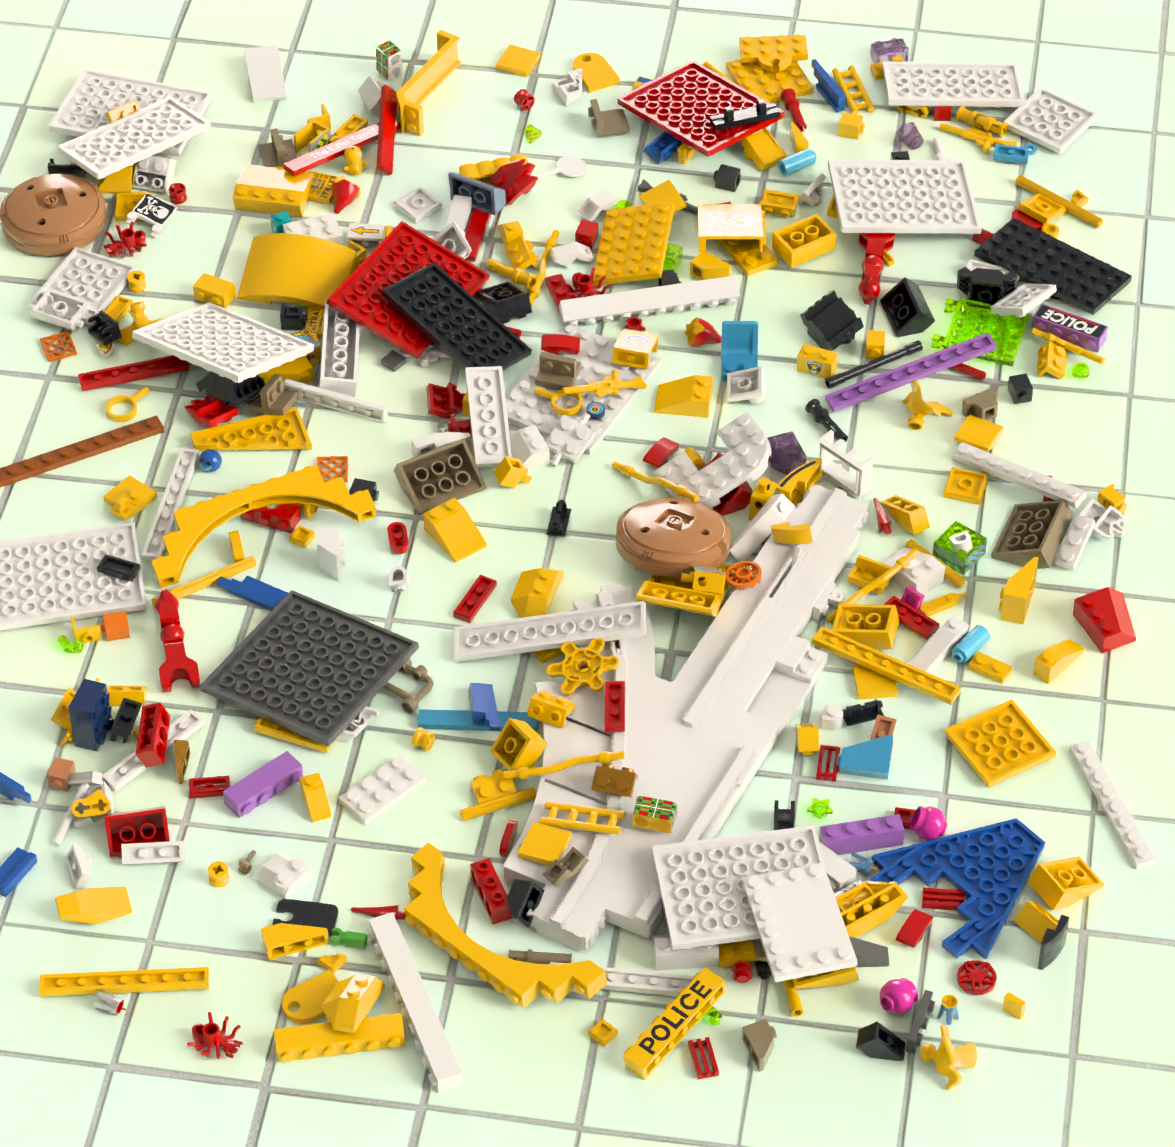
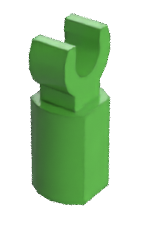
M340 928L332 929V934L338 937H330V944L339 945L342 943L345 946L366 948L367 934L352 931L343 932Z

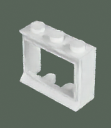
M830 430L817 440L820 442L819 458L822 459L824 476L859 499L871 490L873 458L870 456L862 463H858L855 459L859 456V450L852 449L847 454L840 451L845 447V441L839 439L833 444L834 431ZM833 456L854 469L856 477L832 461Z

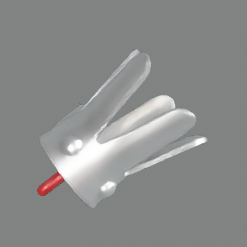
M105 988L103 990L110 996L97 992V995L109 1005L94 1003L93 1006L96 1009L106 1010L116 1015L121 1010H126L123 1008V999L116 998Z

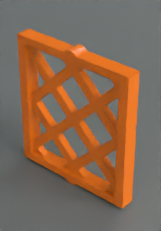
M69 331L40 338L48 362L78 355ZM55 340L60 341L58 345L54 344ZM63 343L68 344L66 347L61 346ZM51 346L56 347L54 350L49 349ZM60 348L63 349V352L60 353L57 350Z
M348 456L317 457V466L320 473L323 474L322 478H329L323 479L324 483L338 476L343 477L344 482L348 483ZM332 462L336 464L333 468L329 466ZM326 467L330 469L326 473L323 471V469ZM338 467H340V468H342L343 470H341L340 472H338V471H336L335 469H337ZM334 472L336 475L331 477L329 474Z

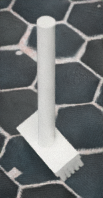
M95 771L70 773L68 784L77 786L79 789L54 837L53 845L60 846L74 817L72 812L73 803L76 800L83 799L89 786L103 785L102 773Z

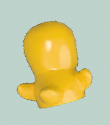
M350 146L344 151V158L347 164L343 167V171H347L350 175H359L362 172V168L368 165L366 162L361 161V149L357 146Z

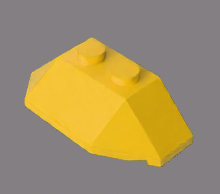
M543 567L521 572L510 599L520 618L548 614L563 578L564 571Z
M865 881L836 897V901L848 935L857 938L888 921L907 900L908 896L896 882Z
M355 974L337 982L321 1005L332 1028L335 1031L354 1033L384 990L385 983L376 977L365 974Z

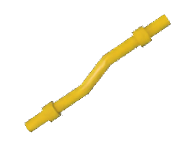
M553 230L551 237L547 239L545 250L539 261V274L528 292L531 307L535 298L539 296L540 287L546 276V263L551 254L550 250L557 245L556 241L560 234L558 230Z
M617 461L612 463V468L621 471L627 477H633L646 484L663 486L676 492V495L682 498L686 497L695 502L699 499V495L689 491L683 485L678 486L663 478L646 476L627 464L623 465Z
M914 548L905 556H901L896 560V564L883 575L859 589L845 602L839 604H855L864 595L889 580L899 570H904L919 552ZM839 604L836 606V609L826 617L829 623H832L835 620Z
M602 751L599 754L576 756L552 766L536 768L519 767V770L503 771L504 779H528L529 776L553 774L577 764L609 763L611 760L625 759L624 751L610 753Z

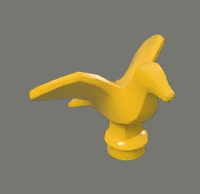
M144 301L130 304L131 309L128 312L133 317V322L130 326L120 329L122 338L117 341L127 346L135 340L132 338V331L166 318L149 320L144 314L146 309Z
M916 380L911 381L912 392L902 401L904 404L908 403L907 410L911 414L907 420L909 428L913 430L922 429V425H924L923 417L933 413L941 416V413L950 416L953 415L952 411L939 402H925L922 398L920 384Z
M943 1025L940 1026L942 1040L938 1050L934 1044L925 1043L920 1049L919 1058L926 1063L932 1060L935 1061L937 1072L949 1078L946 1089L950 1090L962 1081V1076L955 1068H974L977 1060L976 1046L971 1043L954 1048L950 1040L949 1027Z

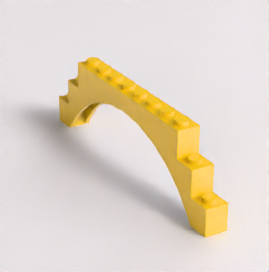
M317 465L306 466L301 470L288 472L283 476L270 478L265 482L255 483L241 490L236 489L231 493L218 495L213 499L200 501L195 505L181 507L174 511V521L178 531L169 532L162 536L168 556H160L151 561L153 572L160 589L179 583L185 565L197 546L214 529L231 518L252 509L275 504L296 503L315 505L336 511L360 523L375 518L376 507L368 489L357 491L350 495L343 477L333 478L324 483Z
M428 842L411 857L412 870L416 876L407 882L409 896L413 900L404 908L407 924L412 928L418 929L425 938L433 940L438 948L449 952L453 959L461 961L469 971L473 970L484 982L488 981L492 984L497 992L508 996L513 1004H518L525 1008L539 994L557 1004L573 989L578 994H583L590 999L607 984L605 970L591 960L567 964H534L501 956L474 942L457 926L444 903L442 896V881L445 868L443 853Z

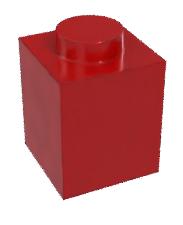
M581 220L575 232V242L593 249L599 236L598 223Z

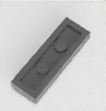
M924 991L907 1037L906 1052L914 1054L916 1047L922 1044L924 1034H921L922 1030H927L930 1019L928 1014L933 1013L936 1001L932 1000V991Z

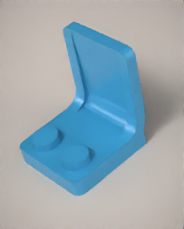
M757 321L722 322L721 379L727 381V373L758 367Z

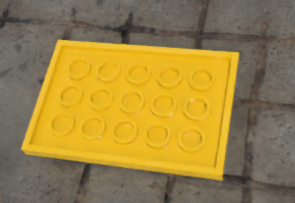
M674 202L606 210L594 266L593 286L598 285L600 278L604 275L606 278L602 281V285L661 278L675 210Z

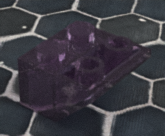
M793 431L767 437L771 446V456L768 459L771 468L788 475L806 463V454Z

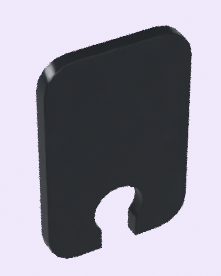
M282 899L277 904L276 913L289 912L293 915V918L289 921L274 918L272 925L285 923L327 928L328 937L330 938L333 936L332 929L336 926L339 911L338 907L333 904Z

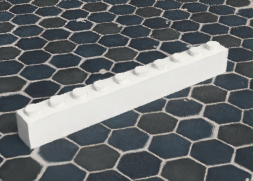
M735 275L561 300L559 309L562 326L566 324L578 326L580 323L591 325L601 320L603 322H611L615 318L626 320L631 318V316L645 317L650 313L661 315L666 313V311L680 312L685 308L695 310L705 305H708V307L718 306L719 303L730 305L738 301L740 293Z
M393 912L369 919L368 937L370 941L374 940L375 953L382 959L380 963L383 972L387 971L389 975L387 980L390 988L394 987L395 989L394 997L396 1003L402 1006V1017L409 1022L407 1026L410 1036H415V1047L417 1052H421L423 1055L421 1059L424 1069H429L430 1074L428 1076L431 1085L436 1086L438 1093L463 1086L462 1071Z

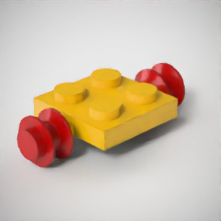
M753 940L718 944L721 968L731 966V971L733 972L732 979L738 983H746L753 977L751 972L752 965L748 962L757 961Z

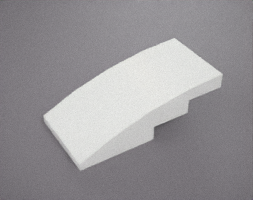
M278 46L244 49L253 103L287 99Z

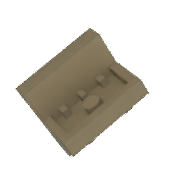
M277 128L271 129V143L258 145L264 167L283 166V164L298 158L292 139L283 140L282 134L279 135Z
M541 352L539 356L540 370L535 378V385L562 390L563 387L573 386L581 370V362H577L574 358Z
M274 374L249 406L250 413L284 416L297 400V391L284 390L281 374Z

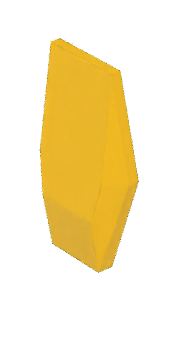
M126 886L86 888L55 897L60 920L96 925L132 913Z

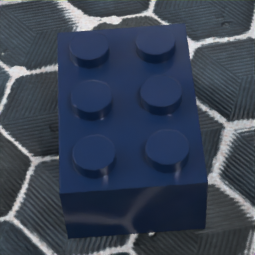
M83 679L68 707L73 738L76 747L97 752L100 745L104 744L108 730L112 728L114 722L111 716L112 707L109 704V693L105 683Z

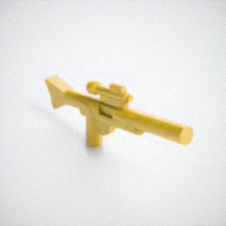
M943 123L940 125V130L976 141L978 146L983 147L982 151L984 153H988L990 146L996 144L1017 146V141L996 139L992 137V133L983 132L977 128H969L968 131Z
M1032 328L1031 333L1046 341H1051L1101 365L1105 362V358L1062 340L1051 333Z
M612 370L611 376L605 377L603 381L590 382L580 386L563 387L562 391L563 394L594 392V395L604 397L606 394H619V389L623 388L646 390L647 384L641 376L630 381H621V379L619 380L618 370Z

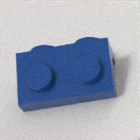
M663 132L647 145L643 152L659 165L662 161L666 162L673 152L677 153V149L682 145V142Z

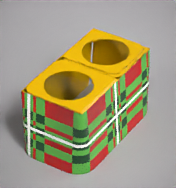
M638 796L632 814L633 827L671 833L677 816V804L672 801Z

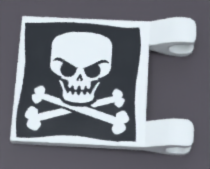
M147 192L132 212L128 213L126 224L130 225V222H135L138 217L154 225L150 236L157 238L178 207Z

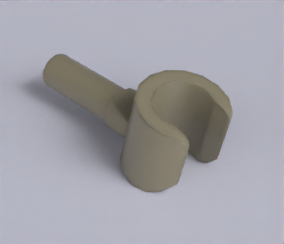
M252 850L245 860H239L238 864L240 867L238 870L241 873L247 875L251 871L252 864H250V861L256 854L255 850Z

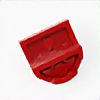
M449 382L446 387L428 384L426 387L428 414L450 418V415L455 417L463 410L462 400L465 394H461L457 390L456 385Z

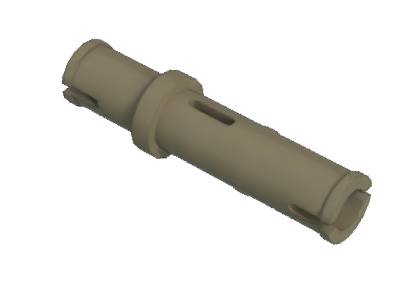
M509 949L508 958L534 964H550V962L571 963L572 953Z

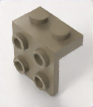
M597 99L590 100V107H587L588 116L591 117V126L595 129L597 137L630 132L624 109L600 111Z

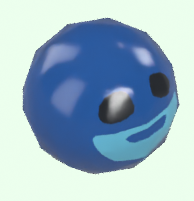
M207 449L200 454L198 463L205 472H214L220 468L222 458L216 450Z

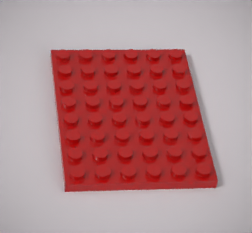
M694 60L617 98V104L707 157L726 149L785 117L784 111L779 109L781 111V117L715 131L710 123V116L724 114V107L729 106L733 111L756 107V101L762 99Z
M401 221L327 299L326 304L413 358L418 359L432 341L381 295L382 290L433 262L473 297L486 284L490 275Z

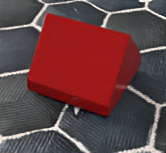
M935 106L933 109L934 121H951L952 107Z
M982 228L981 234H974L972 241L982 245L993 233Z

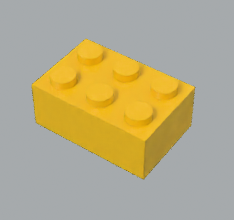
M815 214L773 232L772 249L790 268H794L835 250L836 233L818 214Z

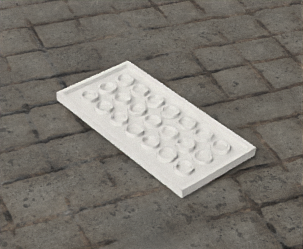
M883 61L882 64L889 105L1017 108L1024 107L1025 104L1016 63Z
M170 96L59 145L58 151L99 180L138 161L147 159L149 156L160 153L169 147L175 146L182 141L189 140L193 136L204 133L211 129V123Z

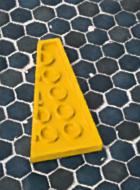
M297 407L290 408L284 416L265 414L190 433L192 444L196 450L312 449L311 441Z

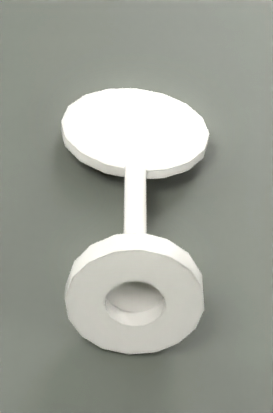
M566 156L556 162V169L534 175L532 171L531 176L542 178L560 172L568 177H578L586 172L587 165L580 158ZM536 184L530 191H533L536 188Z

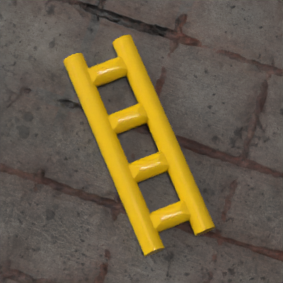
M853 65L848 67V71L839 72L837 68L832 70L839 88L846 95L845 101L852 114L857 115L858 110L866 108L870 113L875 110ZM852 77L853 81L844 83L842 79ZM857 87L859 91L849 93L848 89ZM862 98L864 102L855 104L853 99Z
M546 801L544 808L550 810L548 818L540 817L539 823L553 827L620 835L621 827L616 826L617 819H625L626 811ZM558 811L570 812L568 820L556 819ZM578 813L589 815L588 822L576 821ZM597 817H609L608 824H596Z

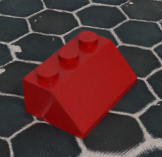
M718 453L707 465L723 456V454ZM745 481L719 498L721 503L712 508L722 516L743 510L749 505L753 490L748 482Z
M165 806L104 815L110 857L122 856L121 844L170 842Z

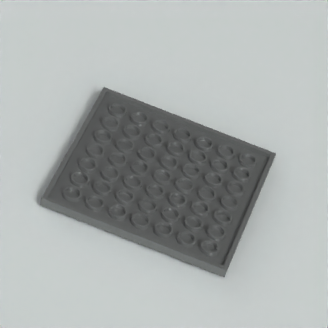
M291 590L200 685V691L329 747L418 650L419 644L414 640Z

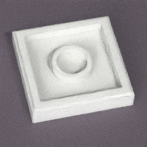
M422 187L416 188L393 202L394 207L415 224L442 209V203Z

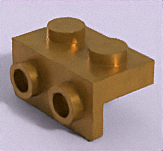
M602 763V766L596 765L591 789L593 791L632 798L638 775L634 773V769L622 767V770L614 769L613 765Z

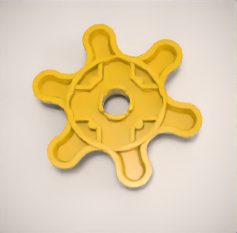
M601 638L593 639L589 646L584 649L577 648L573 642H565L561 646L565 659L560 663L548 665L546 672L554 678L565 677V681L560 689L566 696L572 695L582 685L591 687L595 692H600L604 688V680L600 677L601 674L605 671L617 669L619 659L616 656L603 657L600 655L605 645ZM588 666V668L579 671L580 667Z

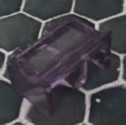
M892 38L891 40L876 41L871 44L870 55L874 64L879 63L880 56L888 55V60L891 61V58L895 57L896 53H901L904 61L908 62L909 47L906 46L903 38Z

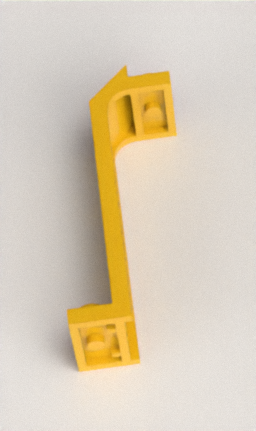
M439 30L436 33L437 53L396 92L398 122L401 124L402 134L405 131L418 136L424 133L423 106L420 104L461 64V61L458 60L457 42L460 40V37Z

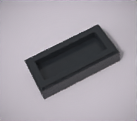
M106 554L97 567V571L131 582L141 569L138 563Z

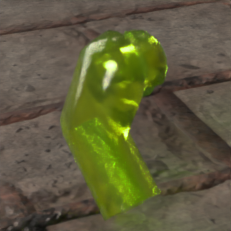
M65 635L58 637L57 642L66 653L79 654L83 651L84 643L81 640H75L74 643H70Z
M712 1006L705 1015L710 1016V1024L719 1025L722 1014Z

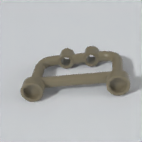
M410 658L399 671L402 673L406 671L416 681L422 680L426 685L415 696L389 682L386 683L383 689L404 700L401 703L402 709L408 714H413L418 709V703L432 690L434 682L427 674L426 667L423 665H419L417 668L411 666L412 661Z

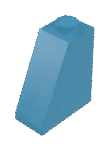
M893 735L883 736L842 748V755L838 754L836 766H840V773L888 779Z

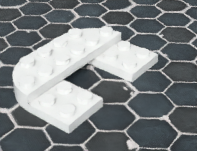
M748 411L716 431L729 449V452L698 471L684 451L653 471L655 476L666 479L678 486L683 485L687 487L689 491L699 495V499L696 502L710 508L720 504L719 498L745 481L751 479L754 482L768 467L767 461L769 456H771V446L764 431L761 430ZM665 488V490L671 498H681L690 500L686 497L682 498L676 495V492Z

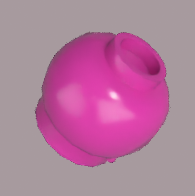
M918 806L910 822V830L926 841L937 839L938 836L942 837L947 828L944 813L933 806Z
M907 978L889 980L880 990V1004L885 1011L891 1014H905L913 1007L914 1002L917 1001L918 991L913 982Z

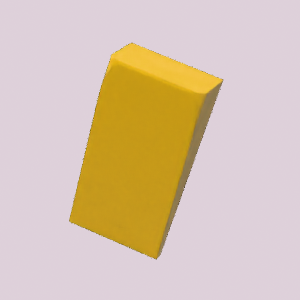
M790 122V137L795 153L809 148L808 140L793 122Z

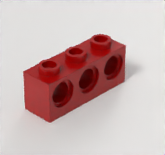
M160 702L142 706L135 754L146 768L162 765L165 761L171 716Z
M490 858L471 863L472 883L492 925L512 919L511 909L507 900L508 895Z

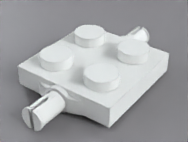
M584 412L579 421L563 415L545 441L548 448L555 453L550 461L551 465L556 467L561 458L568 459L575 464L596 435L595 431L585 425L591 417L588 413Z

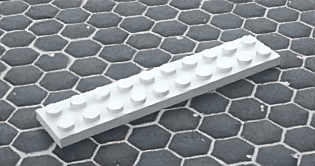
M645 601L454 627L453 658L455 662L561 648L565 642H573L576 646L590 644L595 638H601L605 642L646 636Z

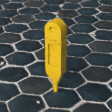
M967 592L962 594L948 593L930 602H926L920 606V612L929 617L957 605L959 600L967 595Z

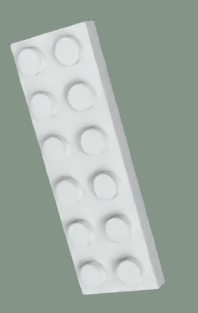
M502 366L465 367L474 460L478 468L498 467L505 456L512 457Z

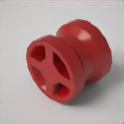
M521 89L514 95V102L520 105L523 110H529L534 105L535 98L527 90Z
M173 183L169 186L170 202L177 205L183 204L187 200L185 185Z

